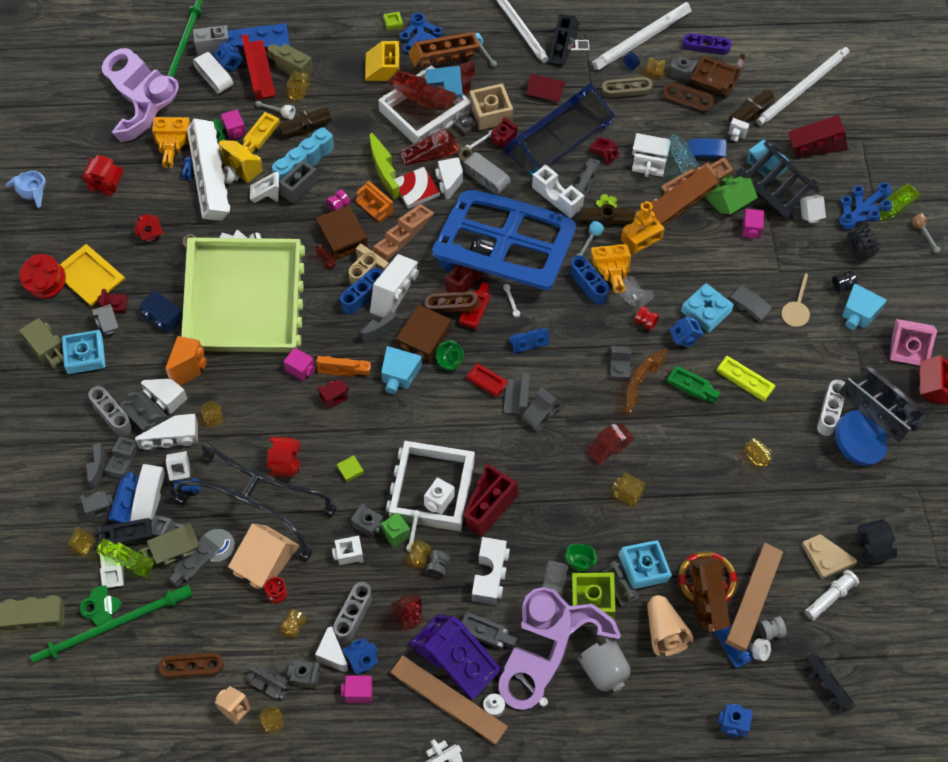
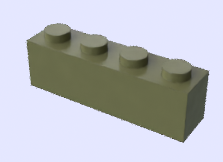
M49 595L41 599L28 597L25 600L19 601L6 599L0 602V634L64 628L65 604L61 597Z

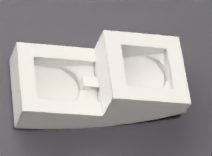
M121 547L99 549L102 586L106 585L108 588L124 586Z

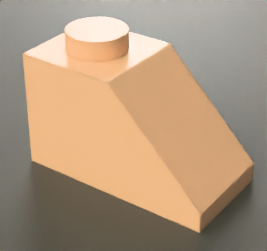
M231 686L226 690H222L216 697L215 704L217 709L235 725L251 709L246 696Z

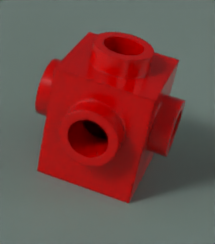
M144 214L138 217L139 220H135L137 224L134 226L136 235L141 236L142 240L152 241L157 239V235L163 234L157 214L152 216Z

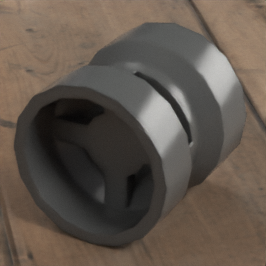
M431 551L430 563L426 565L425 572L432 577L443 578L446 573L445 567L450 561V556L441 551Z

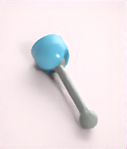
M475 33L480 45L479 48L490 61L491 67H496L497 62L492 60L482 46L483 38L479 33Z
M592 221L588 230L590 236L580 253H577L576 256H583L592 238L602 234L604 226L601 223Z

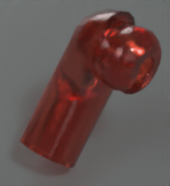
M321 244L316 245L313 249L315 253L325 262L324 265L327 269H333L336 265V259Z

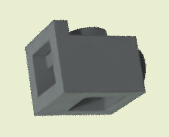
M679 56L677 60L673 59L670 65L672 69L671 76L689 83L698 61H691L682 56Z
M104 491L93 493L86 498L84 495L80 496L89 521L110 514L111 506L113 505L111 494L106 495Z
M362 503L351 518L352 527L373 539L376 533L379 534L382 531L381 523L383 522V516L367 508Z
M294 660V664L289 665L287 678H290L291 685L317 690L321 672L320 663ZM300 670H303V671H306V673H305V674H299V671H300Z

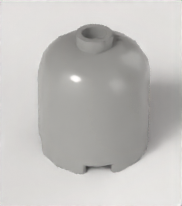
M609 637L605 639L607 643L601 646L596 643L581 653L582 657H579L578 661L597 689L601 691L613 689L614 692H617L625 687L624 682L629 678L631 668L615 638Z

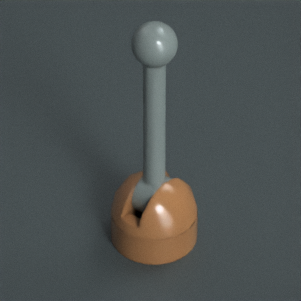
M924 214L916 215L911 219L912 225L917 229L923 230L933 247V252L939 253L940 247L936 246L925 228L927 225L926 217Z

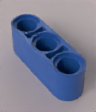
M577 255L573 257L570 267V274L594 304H605L609 294L608 284L584 256Z
M373 268L341 294V308L344 313L353 314L372 299L373 284L376 282L374 280H377L383 273L381 269Z

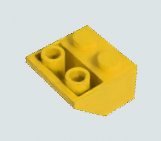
M382 41L366 52L365 81H399V41Z

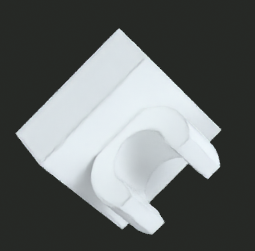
M733 118L728 134L732 135L730 140L735 142L739 138L744 140L750 124Z

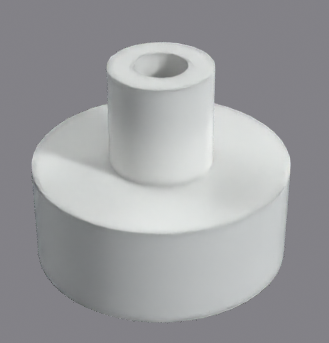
M230 166L223 168L225 184L230 185L233 181H238L239 175L235 174V168Z
M758 638L754 644H749L748 649L752 652L754 659L766 661L771 652V644L768 640Z
M490 694L485 698L483 708L492 716L498 717L504 712L505 701L498 694Z

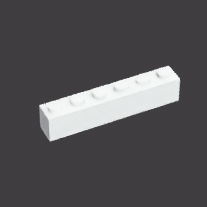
M193 119L187 128L202 219L223 221L230 212V205L227 201V189H225L224 184L225 176L222 172V160L219 156V144H217L216 139L217 131L214 128V122Z

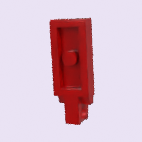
M482 282L479 291H472L479 298V306L472 311H463L459 325L477 330L490 301L491 294H488L490 283Z

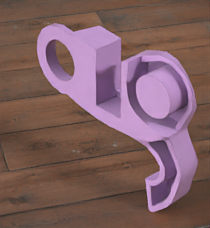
M127 48L112 52L103 62L102 72L111 80L119 92L132 102L135 107V116L130 120L122 118L112 133L120 142L134 140L151 127L157 112L173 101L179 89L178 81L173 77L161 75L159 70L154 69L151 72L139 56ZM128 59L127 65L123 69L115 72L112 71L113 65L118 60Z
M545 587L533 589L525 597L522 606L523 621L521 626L523 629L555 641L548 659L518 647L514 648L499 680L500 696L513 708L522 710L532 708L540 702L544 695V688L551 681L560 666L570 635L584 623L592 622L598 627L597 635L620 639L621 634L615 620L594 604L570 606L554 589ZM516 673H526L534 680L535 692L529 699L520 700L511 694L509 682Z

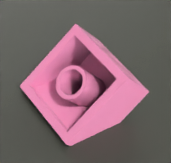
M896 319L891 339L890 360L920 365V361L931 358L937 334L936 328L933 325Z

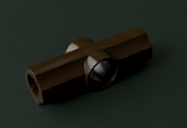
M764 90L755 98L745 100L741 108L729 116L730 123L733 118L746 123L751 119H758L763 111L775 102L776 98L773 92Z
M327 107L310 113L301 111L295 115V118L279 123L278 128L282 138L300 132L302 134H309L314 131L315 127L331 122L332 118Z
M604 204L601 207H580V223L597 221L604 227H611L613 224H632L635 218L634 208H615L611 204Z

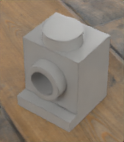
M111 304L92 310L93 315H98L95 318L98 329L102 328L105 335L116 331L115 329L118 328V324Z

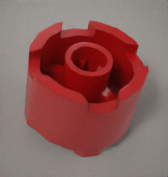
M96 155L95 158L90 157L82 179L86 183L85 187L90 191L99 190L107 196H113L124 170L121 166L117 167L112 164L114 160Z
M271 437L270 443H273V447L268 449L267 467L272 469L269 475L294 477L300 471V460H297L298 452L300 453L301 442L296 441V438Z

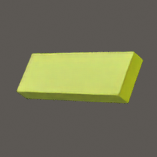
M729 356L725 357L716 370L718 374L764 402L776 386Z

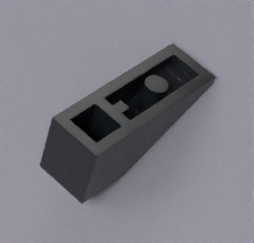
M559 14L548 63L565 65L576 40L580 24L575 16Z

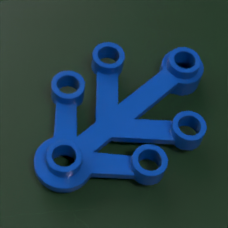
M414 13L410 18L411 25L400 34V41L408 43L403 46V53L409 55L408 52L410 50L407 49H411L415 42L442 37V28L426 22V18L422 13ZM424 28L427 29V30H429V31H432V32H433V35H431V34L425 32V31H424ZM417 29V34L410 40V35Z
M886 182L880 183L877 191L865 202H863L862 197L864 195V188L862 186L853 187L856 209L851 213L852 198L850 196H843L841 198V206L844 209V214L839 218L840 225L844 229H852L858 222L879 221V211H890L892 209V202L890 200H883L881 204H872L879 198H889L892 194L891 186Z

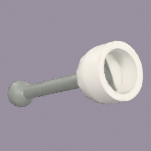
M261 101L255 102L257 108L264 107L280 111L286 119H293L295 115V107L291 105L278 108L263 104Z

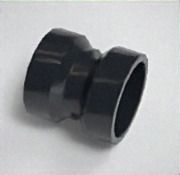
M847 271L843 275L838 274L832 277V285L837 293L844 292L846 289L851 290L854 284H857V278L853 271Z

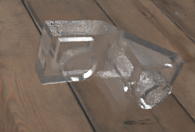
M626 276V279L623 280L626 288L625 291L617 293L631 306L640 307L655 297L652 290L641 289L635 277Z
M549 560L542 587L554 589L562 597L569 565Z

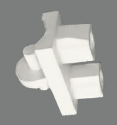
M642 152L635 153L632 171L645 173V177H648L649 174L663 177L666 159L658 155L652 157Z
M435 739L430 741L432 748L427 750L426 753L428 757L435 753L436 756L425 762H444L445 760L448 762H463L459 753L462 751L459 745L455 744L442 752V749L448 746L445 740L439 744Z

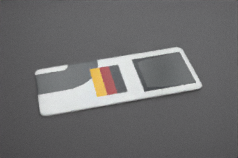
M575 40L571 50H589V40Z

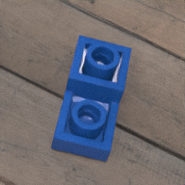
M689 139V157H708L709 159L727 157V141L723 139Z

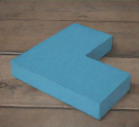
M460 66L426 70L427 87L444 85L446 99L463 97Z

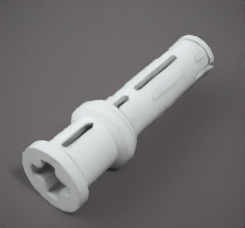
M845 570L841 578L831 583V588L805 609L806 616L814 621L839 597H845L850 588L859 584L857 576L850 570Z

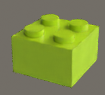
M572 573L573 606L594 604L615 620L614 573Z

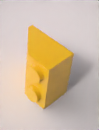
M221 140L219 142L223 164L235 168V174H238L247 184L263 171L260 157L253 155L245 145H241L237 141Z

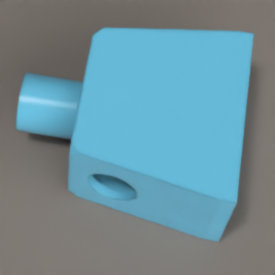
M854 284L842 314L844 318L848 319L845 323L846 326L852 330L856 329L857 325L866 328L882 311L887 300Z
M387 346L381 373L382 381L387 383L385 390L388 393L395 394L398 387L409 388L422 367V356Z

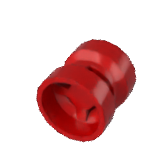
M642 306L637 312L634 322L638 325H644L645 329L651 331L655 327L660 315L655 312L651 313L648 308Z
M272 577L267 580L264 588L268 600L274 604L282 603L287 597L285 582L279 577Z

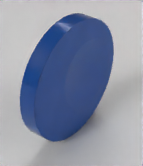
M860 410L850 411L838 420L835 427L836 442L842 454L849 461L860 466H870L883 459L888 448L887 435L883 429Z

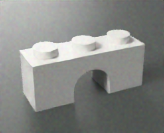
M544 165L533 174L532 188L569 218H572L580 211V207H583L584 195L572 185L565 190L558 181V174L547 165Z
M482 537L479 564L489 566L492 572L486 576L475 575L472 602L496 605L497 598H502L503 587L500 586L501 579L505 580L506 568L503 567L504 561H508L510 549L506 548L507 541Z

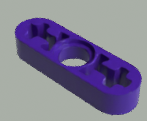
M692 33L686 34L683 37L682 43L683 48L686 50L721 55L728 54L732 45L731 41L727 38ZM709 42L711 45L705 46L703 43Z

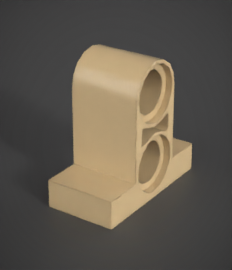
M360 244L356 248L358 260L349 268L350 284H354L373 268H379L384 272L389 266V262Z

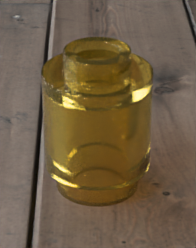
M753 438L744 446L746 454L758 467L762 465L766 467L773 460V453L761 440Z

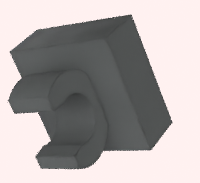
M464 112L459 116V119L453 122V127L463 136H467L478 128V123Z

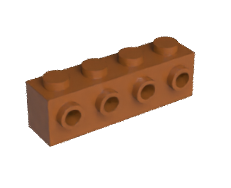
M469 32L415 42L408 53L414 67L421 66L424 68L435 63L439 65L446 61L455 62L462 58L470 59L474 57L480 45L475 33Z
M706 165L702 168L698 167L689 178L681 179L677 183L678 186L673 189L669 188L660 199L656 198L650 202L653 206L652 212H654L655 218L664 227L718 188L719 181Z

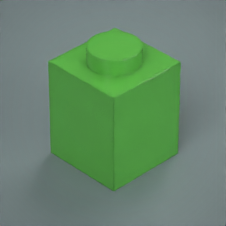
M399 513L381 523L382 533L393 548L410 538V528Z

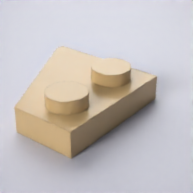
M821 534L803 541L801 544L821 579L852 567L857 563L854 557Z

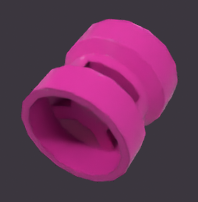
M338 190L333 197L330 196L325 200L331 212L338 208L346 207L351 203L348 195L343 190Z

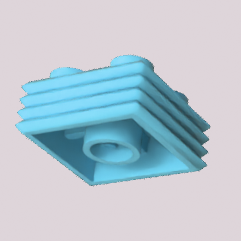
M705 283L683 303L681 312L690 318L696 319L699 326L709 333L732 312L734 304Z
M100 330L62 336L64 367L68 374L105 368L103 337Z
M657 540L625 546L618 553L631 589L665 583L672 576L660 543Z

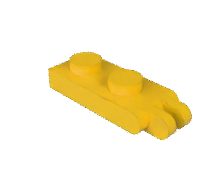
M264 112L244 137L243 145L251 153L256 148L260 149L277 128L280 119Z

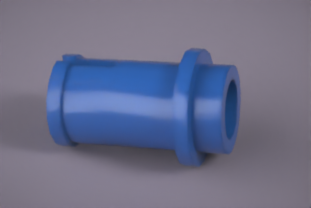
M187 157L183 161L184 167L180 177L185 180L187 174V180H191L194 171L192 157Z
M175 480L174 490L176 489V485H177L178 483H180V482H182V481H191V480H181V481ZM201 486L181 487L183 492H193V494L201 490Z

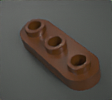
M675 82L668 83L664 87V95L669 100L702 111L709 110L714 104L713 97L708 93ZM671 88H675V89H676V93H675V94H671V92H670V89H671ZM687 93L692 95L690 100L686 98ZM704 98L708 100L707 105H704L702 103V100Z
M471 291L434 293L425 299L426 308L436 313L472 311L480 303L477 294Z
M215 652L172 655L162 658L158 668L161 675L167 679L213 676L222 671L224 662L222 657ZM217 663L214 668H210V664ZM191 664H194V665H195V668H194V669H192V670L188 669V667H189ZM169 666H174L172 671H167Z

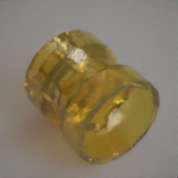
M649 57L646 74H656L662 77L666 60L657 61L655 58Z
M208 401L202 405L201 413L205 424L209 427L219 426L223 421L220 405L215 401Z
M413 541L411 545L412 551L408 554L406 562L416 568H425L427 563L426 556L430 555L432 547L422 541Z
M289 609L286 614L287 619L280 624L279 629L286 635L297 638L300 633L299 629L305 625L307 618L302 613Z
M271 706L261 712L260 721L267 733L275 734L283 728L284 720L278 708Z

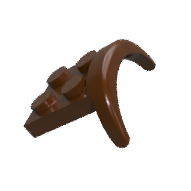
M740 54L736 67L703 56L690 78V84L729 96L740 78L745 54Z

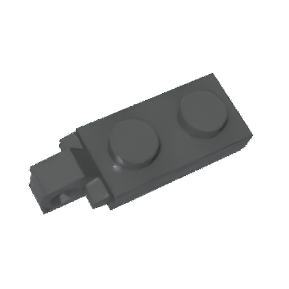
M592 158L588 160L586 171L582 172L579 184H576L574 187L584 195V199L595 180V174L600 167L599 160Z
M204 536L198 542L200 546L193 549L195 553L183 557L173 569L175 572L169 578L170 582L175 587H178L184 580L187 582L190 579L193 580L220 551V548Z
M465 613L462 623L478 641L500 649L503 646L510 649L515 648L517 638L508 635L509 631L504 626L472 613Z

